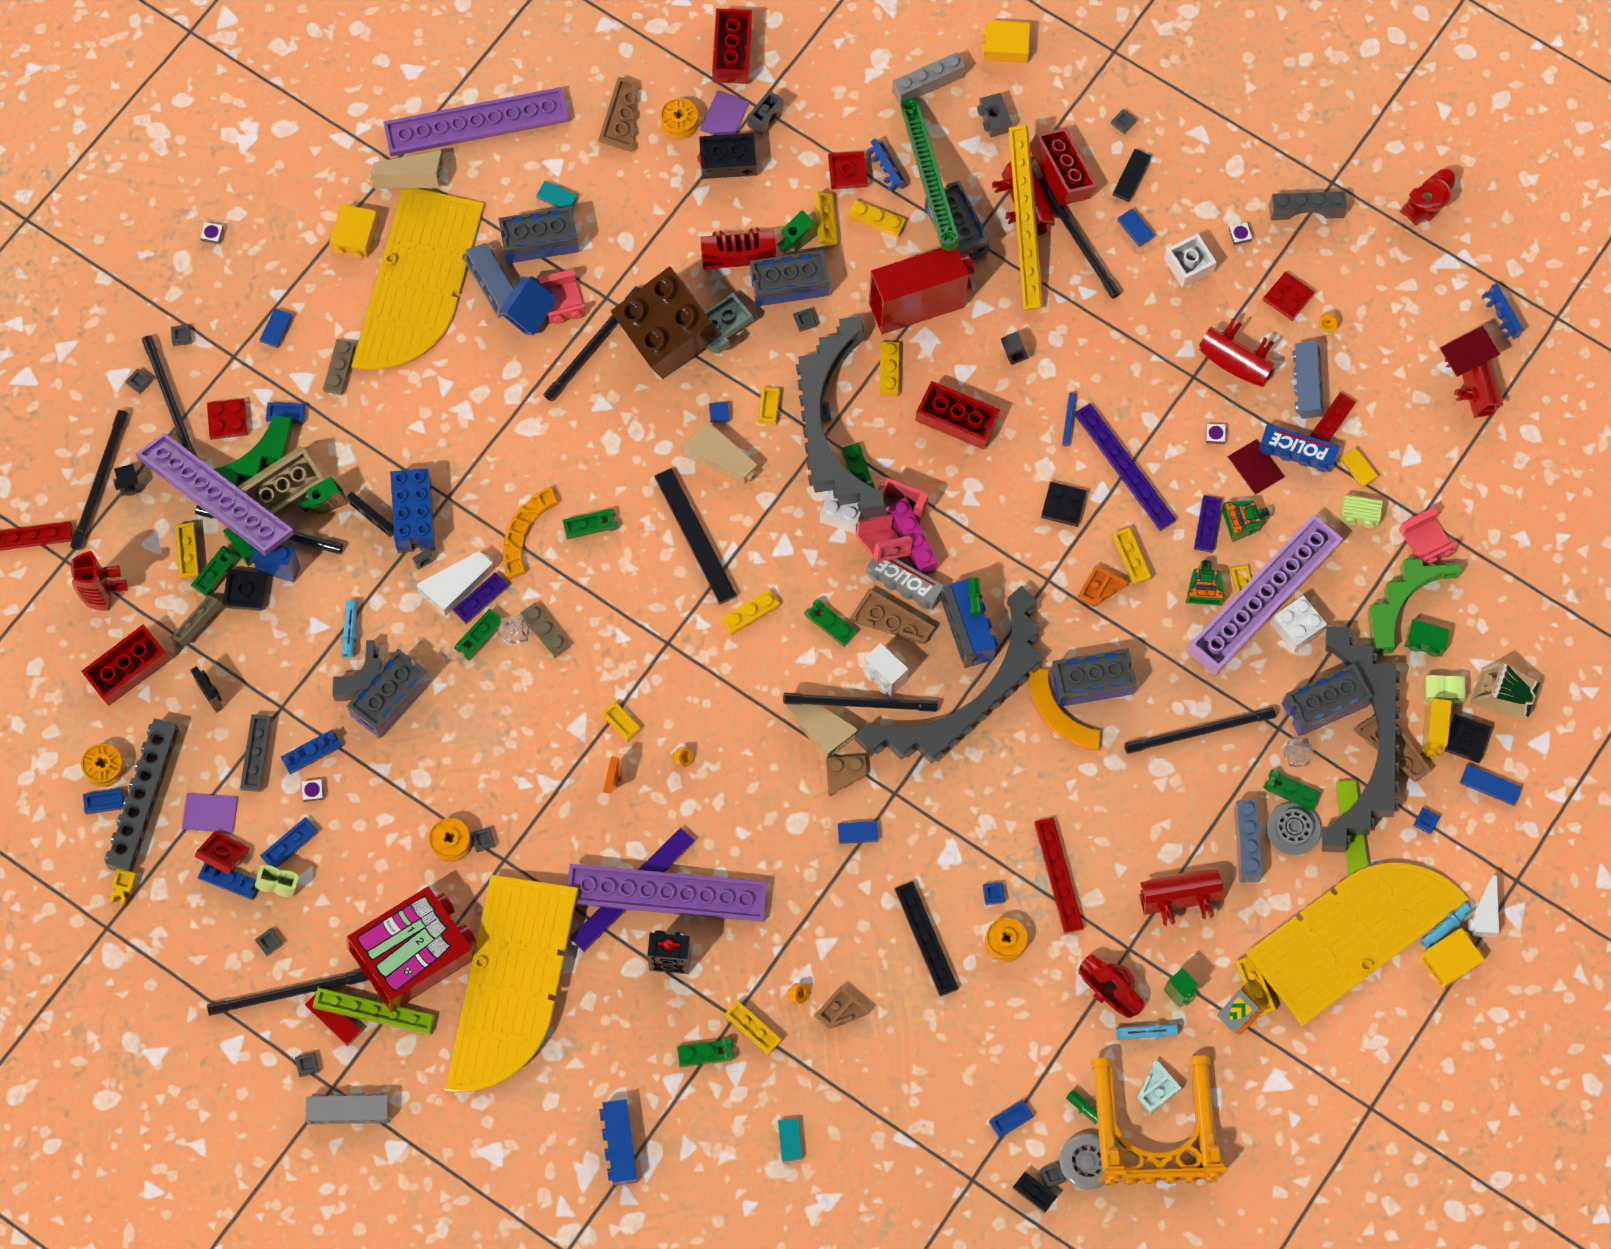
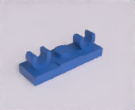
M876 138L870 142L873 147L869 148L866 152L870 155L875 152V156L871 158V161L877 162L880 160V167L885 173L888 172L890 175L883 180L884 183L892 181L888 190L894 191L897 187L904 189L908 184L884 143Z
M1494 284L1490 287L1489 292H1485L1481 298H1489L1491 300L1487 302L1486 307L1495 306L1496 315L1503 322L1499 330H1508L1503 337L1509 338L1512 336L1513 339L1519 338L1523 328L1498 284Z
M332 729L281 756V759L291 775L342 748V745Z
M204 863L197 877L198 880L253 900L258 890L255 887L256 879L236 871H232L228 875L207 863Z

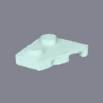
M1156 1059L1137 1100L1151 1115L1182 1091V1088Z

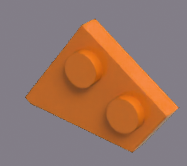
M1095 565L1077 599L1095 607L1125 588L1128 582Z
M611 756L603 793L611 794L616 789L617 782L622 780V765L619 763L618 757Z

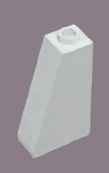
M478 551L417 584L418 592L446 617L494 571L493 560L489 555H483Z

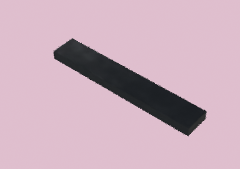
M914 882L896 887V895L939 997L957 991L958 986Z

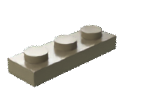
M336 340L323 387L324 392L337 395L343 394L356 346L355 342Z
M208 595L170 638L177 644L185 647L186 644L192 641L196 633L205 626L206 622L218 612V609L223 604L218 599Z
M536 602L520 613L523 620L554 658L570 648L568 642Z

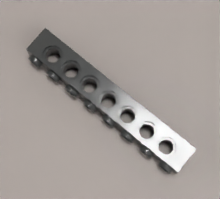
M154 718L153 723L148 726V738L142 744V756L136 762V774L130 780V792L124 798V810L118 816V828L111 837V849L105 855V862L110 870L116 871L120 869L133 873L179 733L176 723ZM157 739H164L161 744H155ZM153 756L158 757L155 762H153V763H150V762H149V759H150L151 757H153ZM147 774L152 775L149 780H147V781H144V780H143V777H144L145 775H147ZM139 793H146L142 799H137ZM140 811L138 816L131 817L132 812ZM134 829L131 835H125L126 830ZM127 847V851L124 854H119L121 848Z

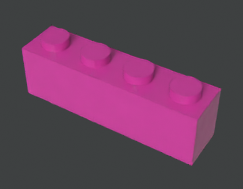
M907 498L889 504L888 514L893 515L892 522L899 537L910 536L913 539L909 558L914 568L925 575L936 571L937 560Z

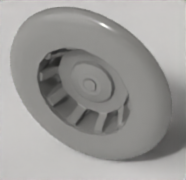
M1291 802L1276 807L1270 813L1267 819L1266 831L1270 842L1275 848L1286 854L1300 855L1315 847L1320 838L1321 826L1318 817L1313 811Z
M1090 1133L1076 1135L1069 1139L1061 1150L1059 1164L1062 1174L1069 1183L1077 1188L1092 1190L1105 1185V1182H1099L1102 1167L1099 1166L1101 1157L1099 1158L1097 1153H1100L1098 1135Z

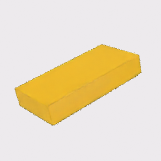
M762 387L758 423L776 425L780 388Z
M1356 447L1340 457V461L1362 488L1378 478V475Z
M616 701L601 713V716L626 742L642 730Z

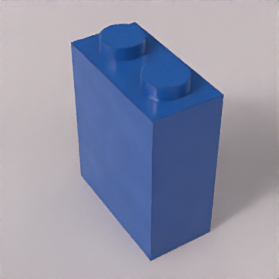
M533 276L520 279L499 311L500 315L525 335L535 334L557 301L553 296V292L546 287L543 288L539 284L540 281Z
M279 545L266 556L254 548L251 556L257 572H264L269 576L290 582L295 581L300 563L294 548Z

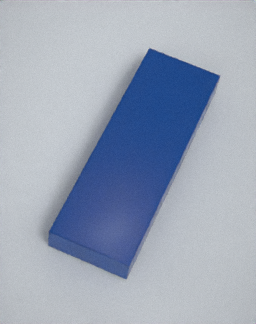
M1468 764L1459 782L1512 806L1516 804L1522 788Z
M305 817L263 852L260 857L267 865L278 868L319 832Z

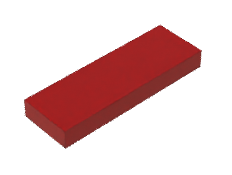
M1340 392L1310 437L1329 442L1356 402Z
M315 994L305 1006L348 1046L362 1031L345 1015L314 1009Z

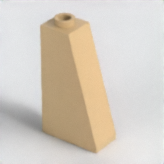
M437 150L374 162L372 170L369 171V179L373 182L374 189L439 188L444 167L442 151Z
M709 422L682 446V452L685 457L740 483L746 484L748 481H752L758 474V464Z
M783 704L785 712L825 758L832 757L855 738V734L858 732L854 726L821 705Z

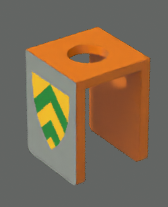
M1240 990L1217 1016L1234 1033L1242 1035L1264 1010L1247 993Z

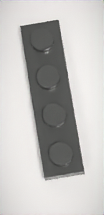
M251 714L240 785L242 791L261 792L272 721L271 716Z

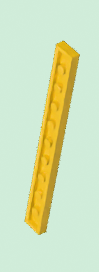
M1027 125L1008 129L1023 310L1043 308L1029 129Z

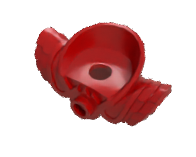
M1446 168L1441 169L1427 179L1418 189L1415 187L1409 194L1408 202L1403 205L1399 212L1406 216L1414 225L1426 221L1430 222L1436 214L1435 211L1444 208L1451 198V189L1455 183L1453 171ZM1426 192L1430 193L1432 195V200H1424L1422 198V194Z
M1090 954L1082 961L1078 973L1084 982L1095 992L1093 996L1100 1003L1105 1001L1116 1012L1127 1018H1132L1143 1010L1144 1001L1134 990V976L1128 968L1120 964H1112L1111 962L1107 965L1094 954ZM1114 981L1117 985L1116 990L1108 992L1105 989L1106 982Z

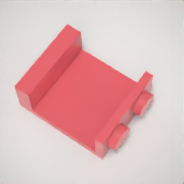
M574 268L538 277L539 284L543 288L550 289L553 292V296L557 299L547 314L550 324H560L565 320L579 319L585 316V307L582 304L576 283Z
M886 477L884 483L881 482L877 490H883L885 500L887 496L895 500L907 498L909 504L914 507V515L920 524L927 509L929 494Z
M1435 507L1402 522L1399 528L1415 557L1422 559L1423 566L1436 564L1444 556L1445 558L1452 556L1458 546L1457 541L1450 542L1436 520L1438 511Z
M892 514L858 521L856 537L876 562L909 556L911 554L913 539L910 536L899 538L891 529Z

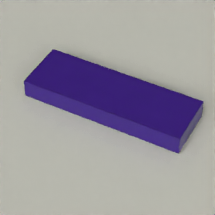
M1203 495L1194 543L1195 550L1213 552L1222 499Z
M495 572L453 609V612L467 624L508 588V584Z

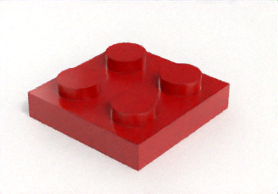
M864 151L828 154L831 190L867 187Z
M1285 271L1263 297V301L1293 321L1314 296L1315 292Z
M244 398L207 403L209 437L211 440L248 435Z
M215 830L197 849L195 857L229 875L248 854L249 847Z

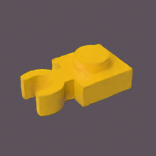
M120 869L116 870L111 888L116 891L110 896L111 903L114 904L115 899L121 897L120 905H125V893H132L137 877L136 873Z

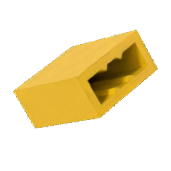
M987 20L986 27L982 28V38H985V43L982 42L981 53H984V61L1027 63L1030 23Z
M341 204L329 241L331 251L337 254H350L356 258H367L378 223L377 211Z
M1437 698L1431 699L1425 710L1421 754H1425L1430 758H1437L1442 755L1447 747L1452 701Z
M1459 928L1424 951L1419 957L1442 990L1480 966L1485 960L1483 952L1474 946L1470 934L1467 931H1463L1462 928Z

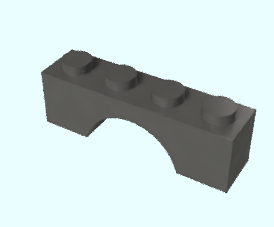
M1345 192L1272 194L1269 203L1271 220H1289L1295 215L1308 212L1319 213L1325 219L1344 218L1347 209Z

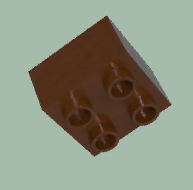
M671 266L611 310L613 316L648 365L662 379L722 335L684 281Z

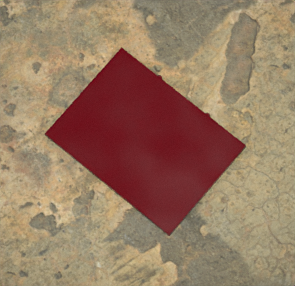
M1483 326L1440 347L1441 352L1457 377L1500 355Z
M1257 439L1227 456L1255 495L1285 477L1270 456L1263 454L1259 450L1260 443Z

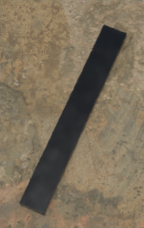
M672 468L654 475L719 605L736 598L737 594Z

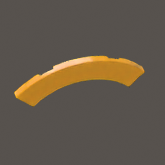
M552 486L533 495L529 501L518 509L509 523L503 543V562L508 580L526 574L522 560V550L525 537L532 524L545 511L559 505Z
M1039 669L1035 673L1031 671L1028 674L1029 690L1034 706L1044 722L1060 737H1064L1079 747L1098 751L1100 731L1076 723L1059 708L1050 691L1047 669Z

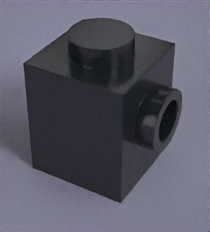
M1018 331L1000 338L1011 365L1028 359Z
M133 464L114 468L117 478L113 479L116 490H120L122 496H131L141 491Z

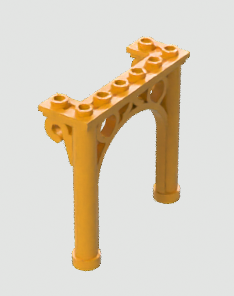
M1194 1056L1190 1058L1195 1112V1128L1192 1136L1183 1146L1163 1153H1153L1138 1149L1122 1136L1116 1123L1111 1059L1096 1058L1091 1060V1068L1094 1070L1102 1167L1099 1182H1105V1185L1108 1186L1116 1185L1117 1182H1125V1185H1134L1138 1181H1145V1184H1156L1157 1181H1165V1184L1177 1183V1180H1185V1183H1196L1197 1180L1213 1183L1217 1182V1179L1227 1172V1167H1224V1163L1219 1164L1220 1152L1215 1142L1209 1056ZM1198 1135L1200 1152L1191 1146ZM1116 1140L1125 1148L1120 1153L1116 1147ZM1184 1151L1190 1152L1195 1156L1196 1163L1194 1165H1184L1180 1161V1155ZM1129 1152L1138 1158V1165L1134 1167L1124 1165L1122 1162L1123 1155ZM1175 1156V1165L1179 1169H1165L1166 1163L1172 1161V1157ZM1144 1158H1146L1145 1162L1151 1163L1155 1168L1139 1170L1144 1163Z

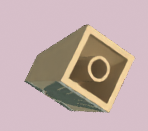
M1504 662L1481 668L1470 702L1515 720L1528 718L1532 713V706L1538 695L1540 683Z

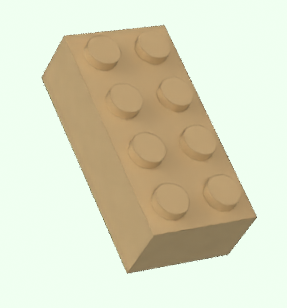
M299 446L237 488L273 514L304 494L307 489L323 481L324 478L306 450Z

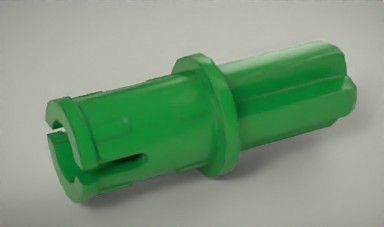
M972 577L968 579L969 595L967 596L968 600H970V615L980 616L983 614L981 605L983 595L980 592V579Z
M1075 1090L1070 1091L1066 1099L1079 1110L1080 1114L1083 1113L1096 1124L1098 1122L1097 1109L1090 1104L1091 1101L1087 1102Z

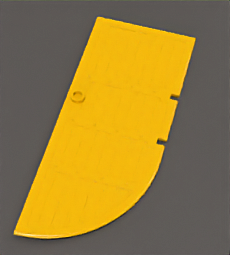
M402 188L351 368L378 370L396 367L423 355L440 340L449 327L456 310L459 298L454 297L453 293L460 294L467 269L463 256H465L467 249L473 247L484 203L418 188Z
M1408 863L1372 865L1351 874L1334 887L1337 891L1335 896L1329 890L1302 910L1299 914L1303 920L1299 921L1294 916L1245 954L1302 1027L1446 918L1449 913L1454 912L1463 903L1467 902L1469 898L1450 880L1425 867Z
M497 875L490 876L445 1091L471 1092L494 1086L518 1072L537 1052L550 1026L555 1001L549 1000V995H557L564 956L558 955L559 950L566 951L578 888Z

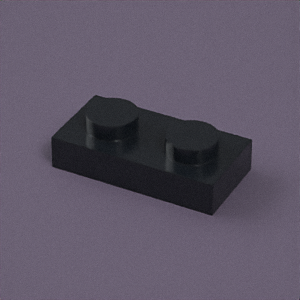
M1026 1171L1012 1188L1044 1214L1058 1197Z

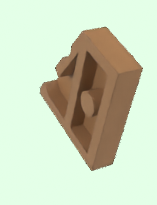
M865 756L826 758L829 796L866 777Z
M840 986L814 1017L830 1030L868 1015L870 1010Z

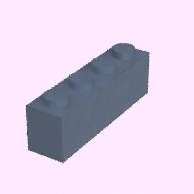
M486 243L467 249L464 257L465 263L497 317H502L499 311L513 291L510 279L506 278L502 265L497 263L493 250L489 249Z
M1317 341L1296 343L1295 351H1292L1293 361L1296 362V367L1293 368V375L1297 379V384L1294 385V393L1298 398V401L1295 402V411L1299 413L1301 419L1324 416L1321 348Z
M1238 800L1234 806L1239 882H1259L1262 877L1257 801Z

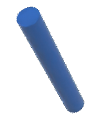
M1070 392L1068 396L1063 446L1070 445L1076 393Z

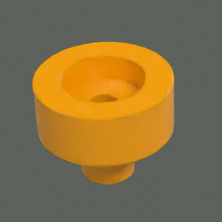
M1332 312L1323 313L1319 320L1320 328L1325 332L1334 331L1338 325V317Z
M679 747L673 752L672 758L676 765L687 767L692 762L693 753L690 748Z
M795 983L788 989L787 994L793 1003L803 1004L808 998V988L805 984Z

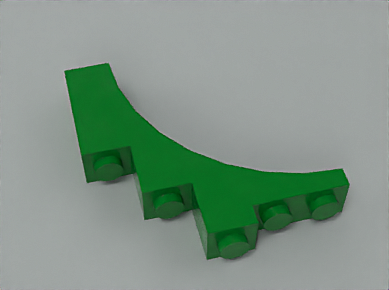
M273 415L265 434L248 453L238 460L214 470L238 487L241 480L246 482L261 472L265 463L269 466L287 454L294 427L292 418Z

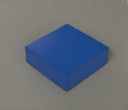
M728 402L709 403L710 423L729 422Z
M1422 807L1413 826L1431 835L1440 816Z
M1002 882L984 884L982 886L985 905L1005 903Z

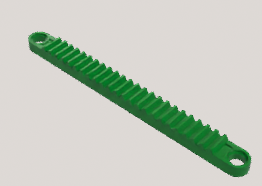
M912 98L906 99L901 103L902 116L937 237L942 249L954 250L959 245L958 234L920 106L917 100ZM947 239H953L952 242H945Z

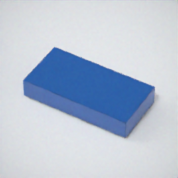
M1133 208L1117 219L1139 247L1152 240L1155 236Z
M275 308L260 337V342L278 348L293 317L292 314Z
M267 402L266 422H271L272 416L276 415L292 418L293 423L304 424L306 406L305 404Z
M122 788L83 794L84 812L86 815L124 809V793Z
M877 821L838 823L839 844L878 842Z
M1022 1099L989 1120V1124L1000 1139L1034 1116Z

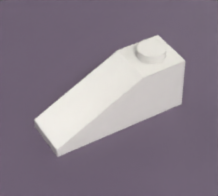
M1493 875L1489 880L1471 919L1468 920V930L1471 931V937L1495 938L1499 934L1497 875Z

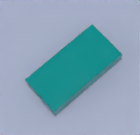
M544 181L536 194V198L557 208L573 206L577 200V195Z
M798 1118L778 1120L782 1162L802 1160Z

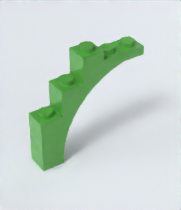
M1407 558L1403 560L1400 566L1402 582L1400 580L1387 582L1384 587L1385 604L1383 602L1373 603L1367 611L1373 653L1392 654L1395 648V623L1402 605L1414 592L1433 581L1459 578L1462 572L1461 564L1446 563L1436 566V564L1423 566L1422 559Z

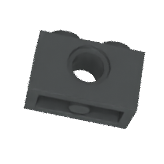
M768 90L748 114V127L763 135L783 111L784 99Z
M1001 93L980 98L977 111L979 116L983 117L985 132L988 131L990 138L1009 133L1008 128L1012 127V122Z

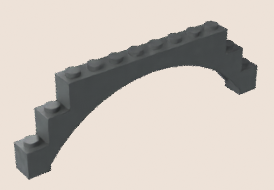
M861 316L839 319L840 326L836 327L837 335L820 337L819 345H816L817 354L799 356V364H796L797 375L801 376V379L798 380V388L803 394L799 396L801 407L804 406V411H801L802 422H806V427H803L804 438L808 439V442L805 443V451L810 457L806 459L807 468L811 470V475H808L809 485L814 487L815 493L833 490L834 499L838 498L839 506L857 503L858 511H862L864 518L886 515L883 490H877L852 475L836 458L823 432L822 410L830 380L846 355L859 342L865 341Z
M1022 585L1008 597L1007 605L1010 607L1011 637L1005 658L987 687L966 706L949 716L916 726L882 727L873 726L869 722L855 734V741L870 756L875 753L879 754L886 745L900 760L905 756L907 758L915 752L914 748L931 764L935 760H941L949 747L952 749L959 743L958 739L962 735L967 736L973 730V725L977 722L981 723L987 717L986 714L990 710L994 711L1001 704L1000 701L1004 697L1009 698L1014 693V688L1017 685L1022 686L1028 680L1027 676L1031 671L1035 673L1042 667L1043 657L1031 646L1039 639L1040 628L1028 618L1036 612L1038 601Z
M1326 627L1325 651L1332 652L1346 666L1355 663L1373 696L1370 702L1378 727V755L1375 768L1366 788L1354 805L1340 819L1329 827L1322 828V852L1345 853L1346 846H1350V834L1369 835L1370 829H1374V817H1394V812L1398 811L1399 801L1395 799V792L1399 790V781H1395V774L1399 773V762H1395V756H1399V744H1395V737H1399V726H1396V719H1399V708L1396 707V701H1399L1400 689H1396V683L1400 682V671H1396V665L1376 664L1377 653H1373V646L1353 645V634H1350V627Z

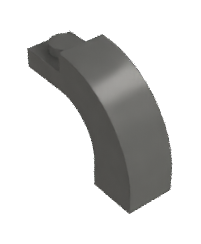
M366 640L365 663L359 672L351 676H333L332 695L335 701L352 700L383 666L382 660L379 658V647H376L374 640Z

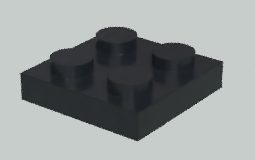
M1050 482L1041 518L1078 527L1087 490Z
M228 570L222 603L223 608L262 611L267 574L264 572Z
M197 666L192 668L190 671L197 685L215 712H219L223 709L220 704L223 700L218 690L212 685L204 670L200 671Z
M1454 714L1449 727L1448 745L1444 751L1480 763L1491 726Z

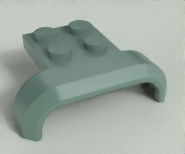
M731 293L705 311L722 334L709 344L707 348L712 353L720 354L731 346L727 338L754 321L753 315L734 293Z

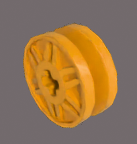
M675 98L665 103L660 114V124L663 132L674 139H685L694 134L698 127V111L696 106L684 98Z
M100 743L93 745L82 755L81 769L88 782L92 785L102 788L109 787L117 783L123 776L124 761L118 750L110 744ZM102 763L105 764V767L101 768L100 764Z
M442 819L433 825L429 833V843L433 853L445 862L461 860L468 854L471 848L472 839L469 830L458 819ZM451 837L453 842L449 843L447 839Z
M1013 918L995 920L989 926L985 936V947L988 954L1001 962H1011L1018 959L1023 954L1027 944V932L1024 926ZM1003 937H1005V939L1008 937L1010 939L1009 943L1007 941L1003 942Z

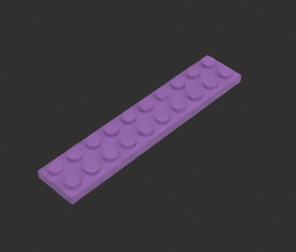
M558 87L383 121L391 157L569 122L562 88Z
M163 433L136 453L139 461L264 556L294 535L291 527L166 433Z
M570 864L568 886L578 888L575 905L763 922L767 882Z

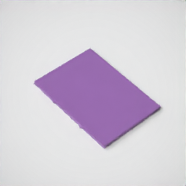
M717 91L700 130L713 135L736 134L749 101Z
M187 793L182 829L211 832L216 830L218 832L233 833L238 797Z

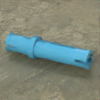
M355 600L346 601L344 633L341 635V640L343 641L341 656L345 658L354 657V642L357 640L355 628L358 602ZM350 614H352L351 625H349ZM350 632V642L348 644V633Z
M1463 903L1452 914L1449 913L1442 923L1420 940L1423 947L1429 949L1453 928L1460 926V922L1472 913L1471 908L1466 903Z
M1176 1023L1116 1027L1117 1040L1151 1037L1160 1039V1037L1178 1036ZM1152 1030H1166L1163 1032H1149ZM1145 1031V1033L1128 1034V1032Z

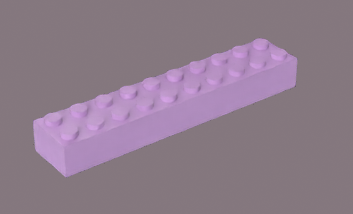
M1314 514L1189 644L1187 652L1216 676L1339 547L1343 538Z

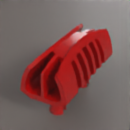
M1010 161L1002 172L1003 180L994 181L992 188H996L995 193L1008 190L1015 205L1012 165ZM1032 168L1038 236L1048 232L1049 222L1053 223L1054 217L1044 190ZM1015 211L1007 212L1005 217L1009 219L1008 224L1015 223Z
M751 228L748 234L740 233L736 235H724L720 231L719 236H717L715 231L712 236L700 237L703 270L750 266L751 260L776 257L774 230L760 231L759 228H756V233H754Z
M1233 318L1224 332H1220L1212 326L1209 327L1199 345V350L1212 362L1232 375L1264 387L1275 369V363L1266 358L1274 342L1270 341L1265 347L1267 338L1264 337L1256 351L1237 342L1234 336L1242 324L1238 322L1233 328L1235 323Z
M1492 359L1462 374L1465 389L1455 390L1454 396H1458L1455 400H1469L1474 418L1493 415L1494 411L1497 410V405L1503 406L1502 393Z
M92 551L82 553L71 560L72 586L87 607L108 611L112 603L111 593L128 591L126 579L115 581L107 579L121 577L119 565L100 566Z
M1218 870L1185 872L1140 883L1142 889L1139 896L1143 914L1148 915L1161 912L1164 926H1167V917L1171 925L1175 924L1176 921L1172 910L1193 906L1200 907L1203 919H1206V911L1211 919L1214 917L1211 904L1221 902L1223 898V882Z

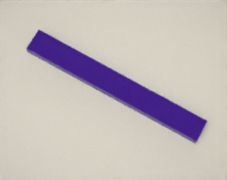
M1089 403L1076 411L1075 417L1158 530L1162 531L1175 523V517L1093 406Z
M680 827L638 870L665 872L695 843V840ZM600 907L570 937V940L585 952L626 909Z

